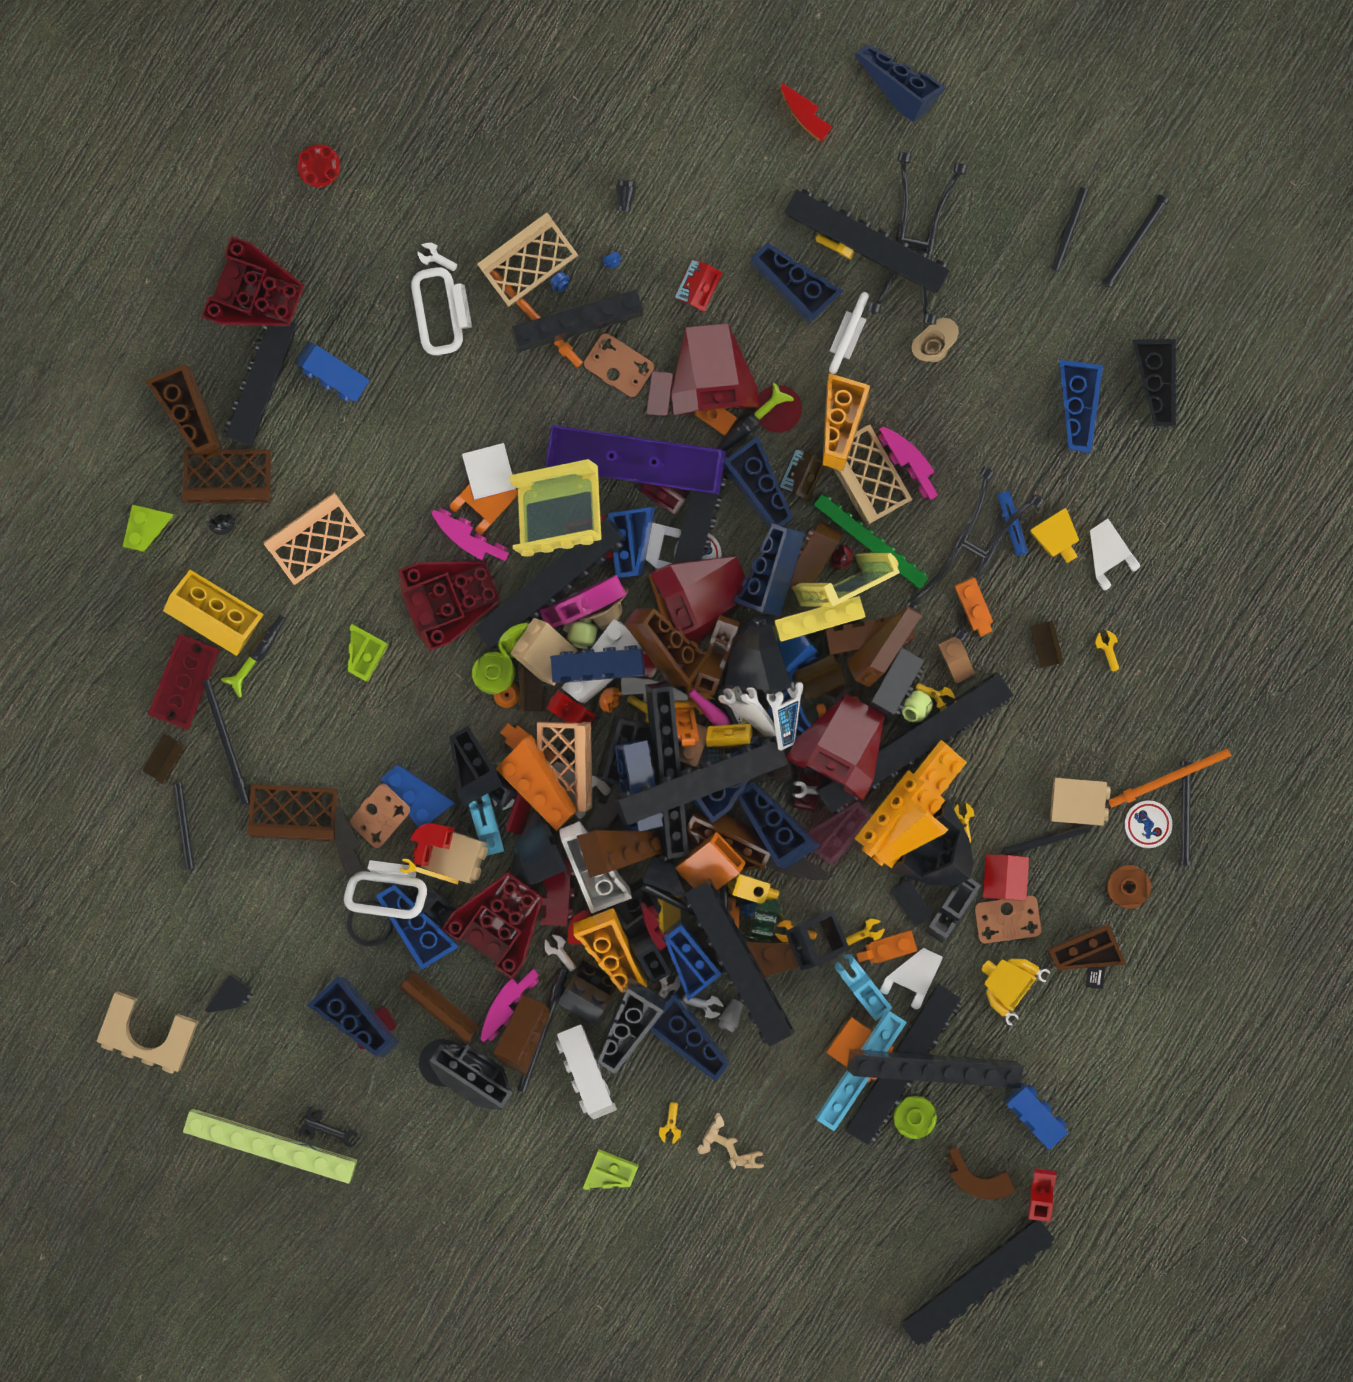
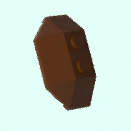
M695 813L686 828L687 836L690 837L695 847L717 831L746 862L741 871L764 869L770 857V853L756 829L725 814L711 823L703 813Z

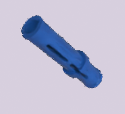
M1010 490L997 494L1003 512L1001 516L1002 518L1004 517L1005 522L1010 519L1006 503L1008 504L1011 516L1018 510L1014 507ZM1017 518L1008 528L1016 557L1029 553ZM1013 525L1015 526V529H1016V532H1017V535H1018V538H1019V541H1020L1019 544H1018V541H1017V538H1016V535H1015V532H1014V529H1013Z

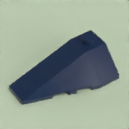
M870 45L863 47L855 53L856 58L893 106L912 122L924 116L946 89V87L924 72L920 75L910 70V65L906 63L904 65L892 61L890 55Z
M754 736L751 738L750 744L741 745L732 751V754L740 753L739 749L748 745H752V747L759 746L758 738ZM750 779L693 800L692 803L713 823L731 809Z

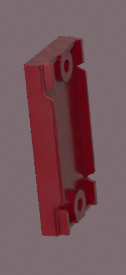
M179 634L148 715L189 730L205 691L202 681L210 679L220 649ZM196 646H200L199 652L195 651ZM170 712L175 714L174 718L169 717Z

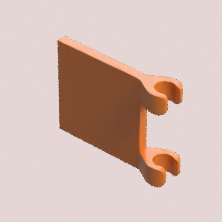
M469 484L450 504V509L453 512H457L465 502L484 518L475 529L476 533L483 535L518 496V490L514 489L474 500Z

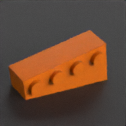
M531 734L518 744L497 766L496 770L557 831L578 810L565 788L560 785L556 778L557 775L549 767L545 760V755L538 749L535 739Z

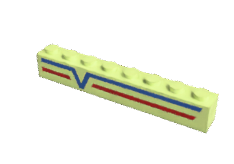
M195 1109L189 1111L183 1133L348 1184L352 1179L357 1160Z

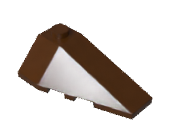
M906 605L847 661L856 681L870 687L886 672L921 618V613Z

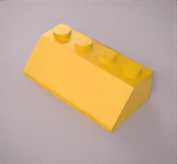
M192 570L188 571L170 594L163 610L236 656L246 645L264 615Z

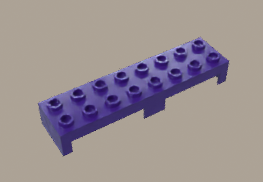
M552 425L545 468L589 459L598 466V477L719 494L726 451Z

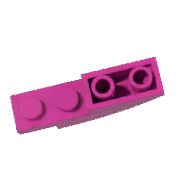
M880 428L879 432L881 434L878 435V438L883 446L888 445L891 451L888 455L893 464H898L902 467L908 463L910 467L907 468V471L913 480L917 478L921 485L918 487V490L922 497H928L929 501L937 497L938 494L928 479V476L932 475L934 470L925 457L904 437L888 428Z
M439 508L438 511H432V515L441 529L462 549L481 560H484L486 553L507 562L510 553L506 552L507 547L496 542L492 546L486 543L487 538L478 534L472 537L471 534L474 528L470 526V521L459 517L458 520L450 517L451 513L442 508Z
M615 575L584 588L578 593L556 602L549 608L544 607L540 611L541 617L544 622H547L553 628L562 624L566 625L626 595V592L618 576Z
M535 968L519 983L514 978L510 979L497 995L484 1022L481 1035L483 1043L487 1039L491 1042L499 1034L497 1029L502 1024L508 1025L515 1011L510 1004L516 1005L523 995L522 992L527 987L531 990L539 982L537 977L540 973Z

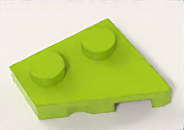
M132 505L122 547L145 552L168 522L173 519L174 514Z
M351 624L348 672L369 682L389 644Z
M598 1149L583 1189L590 1190V1188L598 1187L606 1189L614 1186L620 1188L630 1187L639 1165Z

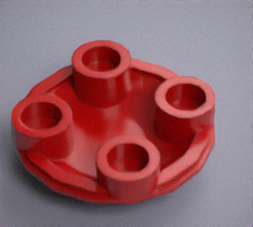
M313 145L300 153L298 172L306 184L313 187H325L332 184L338 177L340 160L337 153L329 146Z

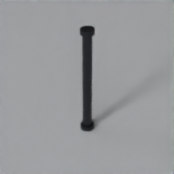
M1158 195L1157 202L1107 278H1103L1102 283L1106 286L1114 287V281L1163 207L1170 202L1166 197Z
M1180 761V766L1183 768L1192 764L1193 761ZM1191 774L1182 777L1181 861H1179L1181 866H1192V861H1190Z

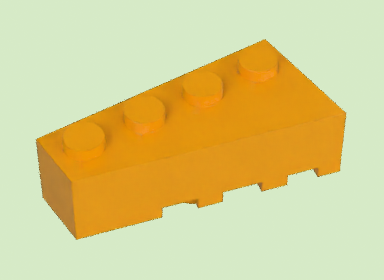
M829 373L826 387L823 465L844 471L868 399L870 385Z
M614 908L573 923V935L577 940L581 941L587 952L596 959L601 969L606 971L612 982L622 993L629 977L647 987L646 977L629 944Z

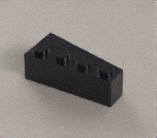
M1176 339L1132 340L1154 428H1176Z
M629 977L598 1051L597 1063L616 1074L664 1012L665 999Z

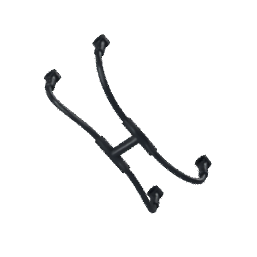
M899 152L897 161L901 163L903 211L902 219L899 221L896 242L900 239L908 243L909 247L923 249L929 255L928 259L932 260L940 213L959 176L962 174L966 175L968 165L955 163L953 170L955 174L939 201L932 225L929 227L927 241L905 237L908 225L909 199L906 163H910L912 154ZM890 271L875 303L869 302L867 311L871 314H880L881 303L895 275L894 272ZM921 287L924 313L923 323L926 325H936L938 316L929 314L927 290Z
M983 466L979 473L984 477L972 518L965 525L942 569L912 600L908 599L904 607L907 605L917 611L919 605L916 602L945 574L952 562L958 557L962 548L982 558L973 576L977 581L980 575L984 573L1000 545L1001 538L1013 522L1031 505L1041 508L1045 500L1039 495L1033 494L1032 498L1005 523L996 538H993L987 550L980 548L967 539L980 513L988 480H991L995 474L989 467ZM963 608L959 627H957L953 635L965 641L969 633L964 629L966 615Z

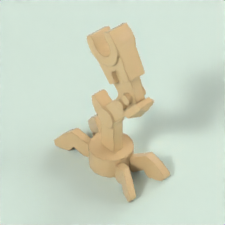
M716 1113L714 1117L716 1121L712 1122L702 1140L703 1144H699L697 1147L699 1154L710 1152V1144L716 1141L727 1148L731 1157L729 1163L732 1168L735 1169L736 1165L744 1166V1168L759 1169L764 1167L763 1163L755 1162L757 1156H763L761 1151L738 1156L733 1146L738 1140L736 1138L727 1139L718 1134L719 1128L724 1126V1121L720 1113Z

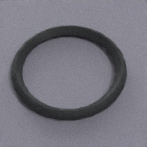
M369 900L358 903L382 907V905L376 901ZM350 911L347 918V929L350 936L357 943L364 946H376L384 942L390 935L393 923L387 916L388 928L382 938L373 942L359 939L354 934L351 925L355 912Z

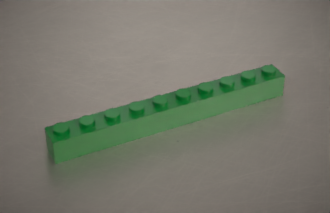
M821 495L813 506L871 552L891 553L898 561L897 568L900 572L899 574L918 589L928 580L927 574L923 570L918 571L914 563L911 561L908 563L904 555L901 553L898 555L894 552L896 550L894 547L884 544L885 540L881 537H875L871 529H865L863 527L864 524L858 519L855 521L851 513L848 511L845 513L841 510L842 506L838 503H832V499L828 495Z

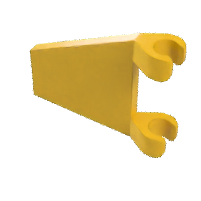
M402 859L404 863H409L407 870L399 869L403 873L415 871L416 873L458 885L459 883L457 879L416 867L409 859Z

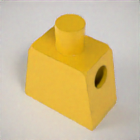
M1066 508L1029 530L1031 535L1051 557L1061 553L1066 563L1078 557L1071 545L1078 542L1079 538Z
M739 873L727 884L728 893L763 905L765 900L776 903L779 896V891L770 888V883L743 873ZM758 887V891L753 893L754 889Z

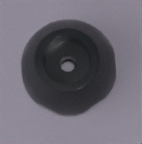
M219 514L215 519L209 520L210 525L208 527L216 535H224L233 530L235 518L231 514L226 516Z

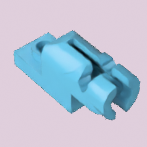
M489 793L481 797L482 804H478L477 800L469 804L478 839L487 842V856L504 851Z
M847 954L844 957L852 967L855 975L851 976L839 961L835 963L834 968L876 1021L884 1015L887 1009L891 1010L892 1006L851 954Z

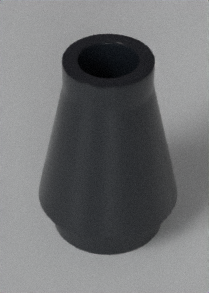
M618 180L616 193L619 211H631V205L637 189L635 181Z

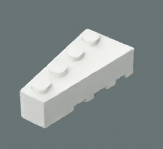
M613 619L591 649H594V652H603V648L616 647V651L625 650L624 646L637 645L638 649L642 648L622 622ZM613 679L565 683L562 689L577 701L586 703Z
M580 822L559 829L561 841L591 913L632 898L629 886L617 870L589 877L577 839L578 835L588 832Z
M580 1024L558 1033L559 1040L556 1041V1045L560 1053L564 1052L567 1059L563 1061L568 1073L572 1072L575 1079L571 1083L575 1092H580L582 1100L579 1103L583 1113L587 1112L594 1120L616 1111V1105L610 1099L609 1088L605 1080L602 1079V1071L597 1060L594 1058L595 1054L584 1027Z

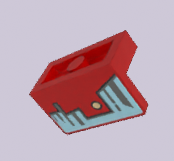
M692 259L675 294V299L705 312L723 272L709 264Z

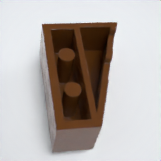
M820 521L815 531L810 530L804 540L808 542L804 549H800L789 589L793 590L792 586L798 583H815L838 545L843 533L823 521Z
M1107 923L1047 948L1057 970L1126 965L1110 925Z
M745 940L765 977L799 968L789 942Z
M522 995L493 1052L504 1066L527 1075L544 1026L550 1017V1010L547 1006Z

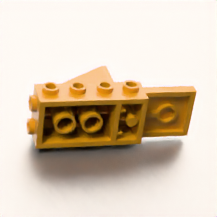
M940 740L914 774L909 770L906 772L854 838L863 845L861 850L872 857L879 865L883 866L885 863L892 868L904 854L945 834L948 829L934 818L933 815L945 801L941 794L948 788L949 784L967 762Z

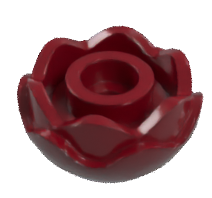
M839 545L838 549L833 551L830 565L834 570H845L851 565L853 553L850 547Z

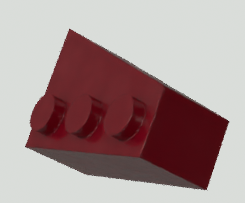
M563 858L567 867L566 871L544 879L541 925L567 926L569 920L573 918V907H569L570 898L574 899L575 886L571 885V877H575V873L569 859Z

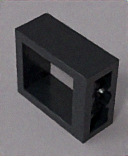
M833 909L820 913L785 930L801 971L816 967L850 950ZM818 922L821 923L832 951L818 957L806 929Z

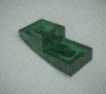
M756 911L750 938L772 941L777 914Z

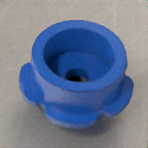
M617 251L602 258L604 262L603 267L608 265L609 269L620 265L622 256L620 257Z
M563 272L557 273L550 280L553 291H564L570 284L568 282L570 276H566Z
M753 901L739 904L740 914H743L744 917L754 916L756 911L760 909L757 903Z

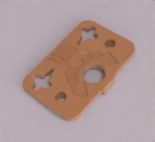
M607 333L600 336L584 361L586 369L630 397L638 395L654 369V365L650 360ZM608 338L611 339L610 344L616 350L614 351L609 348L603 350L601 341H606ZM634 362L640 364L648 363L647 368L649 371L640 374L638 372L639 368ZM611 368L617 369L620 373L619 378L615 381L609 380L607 377V372Z
M381 784L361 804V807L350 819V824L373 847L380 848L409 815L410 807L387 785ZM369 803L377 807L376 814H371L368 811L367 805ZM395 805L398 807L400 805L404 807L402 810L404 812V815L402 813H399L396 816H394L397 810ZM382 831L379 836L381 842L378 840L373 841L372 838L374 836L372 835V832L376 834Z
M1027 896L1026 901L1000 899L980 902L975 906L978 936L982 943L1036 937L1041 933L1038 902L1034 896ZM1007 902L1012 905L1013 911L1011 914L1004 915L1001 913L1000 907L1003 903ZM1029 921H1032L1034 925L1037 924V929H1034L1032 934H1030L1029 930H1021L1020 928L1027 926ZM985 927H989L990 930L999 931L991 935V939L982 936Z

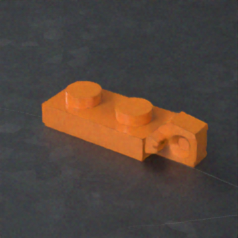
M909 930L869 942L870 944L865 945L866 950L856 953L858 962L869 960L870 964H877L916 952L917 947L912 931Z

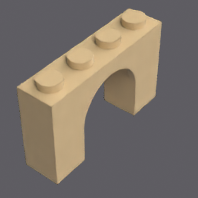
M119 991L115 992L96 1041L101 1043L100 1047L113 1051L115 1048L122 1051L121 1055L128 1058H133L134 1056L142 1058L141 1062L153 1066L154 1063L162 1066V1070L169 1073L180 1071L198 1021L177 1014L168 1037L161 1046L155 1048L140 1046L133 1040L129 1031L130 1018L138 999Z

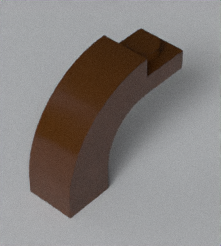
M719 615L707 649V653L710 656L700 669L694 686L695 690L714 696L728 657L732 639L736 635L740 622Z
M956 1145L948 1148L950 1154L947 1155V1158L952 1167L955 1165L957 1167L949 1172L956 1184L968 1194L981 1199H999L1016 1192L1006 1170L988 1177L977 1176L967 1169Z

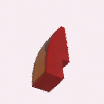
M782 83L780 91L793 116L811 136L820 143H823L832 126L815 115L819 109L817 105Z

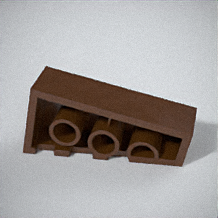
M181 365L145 380L195 454L204 455L221 448L191 367Z
M654 608L635 609L625 624L627 629L669 684L673 687L689 686L710 654L706 651H701L698 648V644L694 641H689L680 629H675L671 626L672 623Z
M894 616L824 629L829 655L834 654V657L838 658L847 656L846 651L855 650L856 653ZM914 629L904 645L911 644L910 639H915Z
M595 830L577 836L590 878L663 853L657 831Z

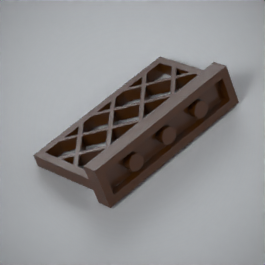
M270 449L214 450L204 454L209 455L206 459L202 455L195 454L193 450H184L182 500L185 504L271 503ZM214 455H220L225 460L217 469L208 462ZM236 455H242L247 461L237 469L230 461ZM257 455H266V463L259 469L252 460ZM189 456H199L203 462L193 469L189 465ZM250 463L257 472L248 480L241 471ZM205 464L214 471L206 479L198 473ZM226 464H229L235 472L226 480L219 471ZM195 474L203 481L197 488H188V481ZM216 474L224 481L219 488H213L208 483ZM239 474L246 482L240 488H234L229 482ZM261 474L266 479V488H256L251 482Z
M251 784L247 836L252 838L335 842V812H337L338 789ZM256 790H266L270 797L260 804L255 799ZM281 791H287L292 797L284 805H281L275 798ZM302 792H308L313 799L303 807L296 798ZM324 793L333 794L332 803L326 808L318 800ZM273 799L280 808L270 816L263 806ZM295 800L302 809L292 817L285 807ZM316 801L323 811L313 818L306 809ZM331 807H332V814H330V813L328 812V810H329ZM260 809L269 817L263 823H253L254 814ZM282 810L290 818L284 825L277 824L273 819ZM305 811L312 820L307 825L300 826L294 819ZM326 812L331 818V827H321L316 820ZM270 820H272V822H273L274 824H267V823H268Z
M413 971L401 985L400 989L464 1043H467L480 1027L416 972Z

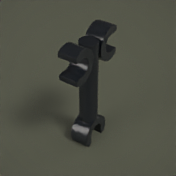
M310 1106L307 1109V1120L305 1125L299 1130V1136H302L304 1130L307 1129L311 1132L309 1139L312 1140L316 1135L315 1130L343 1140L347 1147L354 1146V1143L348 1141V1136L353 1135L357 1137L358 1133L356 1131L349 1130L345 1132L321 1123L319 1120L323 1117V1111L321 1110L319 1115L314 1117L311 1114L313 1107Z

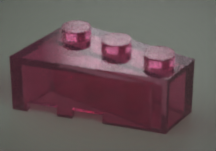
M856 802L834 815L831 819L818 825L808 832L821 845L814 852L832 867H835L856 842L854 838L872 817V814Z

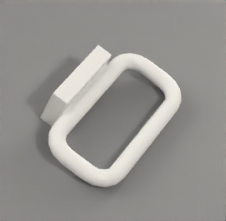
M442 267L419 271L411 281V289L423 349L431 355L452 353L463 342L462 329L472 328L465 285H454L451 274ZM435 276H441L445 281L454 331L453 343L438 347L432 346L429 341L420 291L421 280Z
M866 292L861 293L853 313L846 311L829 351L835 354L829 367L831 374L837 373L843 358L849 360L866 322V319L861 317L869 298Z
M370 860L368 865L370 872L360 871L349 879L344 894V903L349 910L354 912L412 919L423 909L427 888L422 880L415 878L417 874L415 871L403 873L399 870L400 868L407 870L409 865ZM360 880L415 886L418 888L417 899L411 910L357 904L353 902L352 898L356 884Z

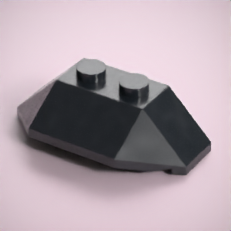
M441 1044L429 1061L441 1083L477 1107L502 1110L513 1093L504 1068L468 1044Z

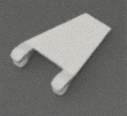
M1106 519L1090 530L1095 576L1099 585L1105 591L1111 587V583L1104 575L1105 572L1123 560L1127 562L1133 572L1139 569L1140 564L1109 519Z
M652 523L646 560L655 568L660 569L668 564H672L659 560L664 536L680 538L681 530Z
M922 948L884 979L879 991L887 995L893 982L916 992L911 1007L919 1009L943 957Z

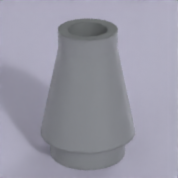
M732 999L731 1003L718 1018L719 1023L717 1026L733 1033L734 1029L738 1028L744 1005Z

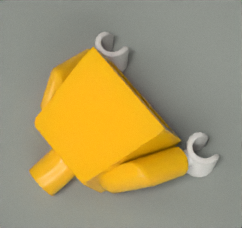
M1013 958L1008 961L1002 959L997 966L988 960L981 969V971L989 976L985 981V985L988 987L986 994L990 1005L1001 1016H1004L1008 1025H1012L1008 1020L1010 1016L1013 1015L1018 1019L1017 1014L1013 1010L1035 980L1038 979L1039 981L1046 982V980L1041 978V974L1044 971L1050 974L1049 970L1039 969V966L1026 959Z

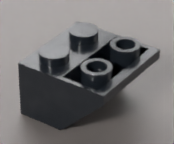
M583 960L559 999L558 1004L595 1025L617 986L612 982L609 975Z

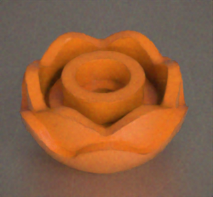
M512 683L507 690L494 694V700L503 708H511L520 701V689L516 684Z
M606 688L601 694L599 705L605 713L606 711L612 713L613 708L619 705V697L622 696L619 688Z

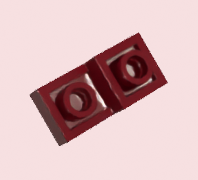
M802 769L799 781L805 783L806 786H820L823 774L818 771L803 773ZM801 786L797 787L796 793L801 791ZM806 794L802 798L795 797L793 807L814 812L818 795Z
M643 902L641 904V912L645 926L655 945L661 951L667 945L664 941L666 935L658 927L660 922L657 917L660 915L652 905L648 907Z

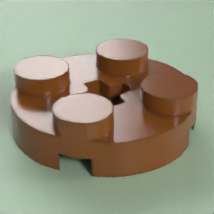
M1124 865L1111 872L1107 881V892L1112 901L1120 907L1126 909L1137 908L1149 897L1151 882L1147 874L1140 868L1133 865ZM1126 881L1135 884V888L1131 889V893H1127V890L1123 889Z

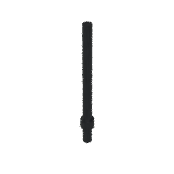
M211 679L202 681L234 778L232 780L234 788L238 790L242 805L250 803L245 787L247 783L245 777H242Z
M560 968L556 982L552 984L550 990L552 993L547 1008L550 1010V1017L544 1026L527 1075L523 1074L517 1090L521 1092H526L558 999L564 992L565 987L563 985L569 971L565 968Z

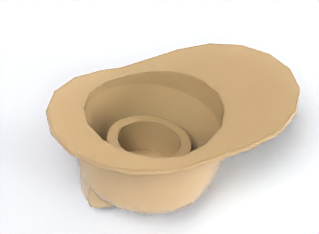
M949 318L937 319L936 325H929L914 339L912 343L914 356L926 362L942 360L947 355L948 349L957 340L959 334L958 326Z
M623 586V588H624V590H625V592H626V595H627V593H628V588H627V586ZM625 596L584 617L586 619H593L599 629L605 630L613 619H620L622 615L621 601Z

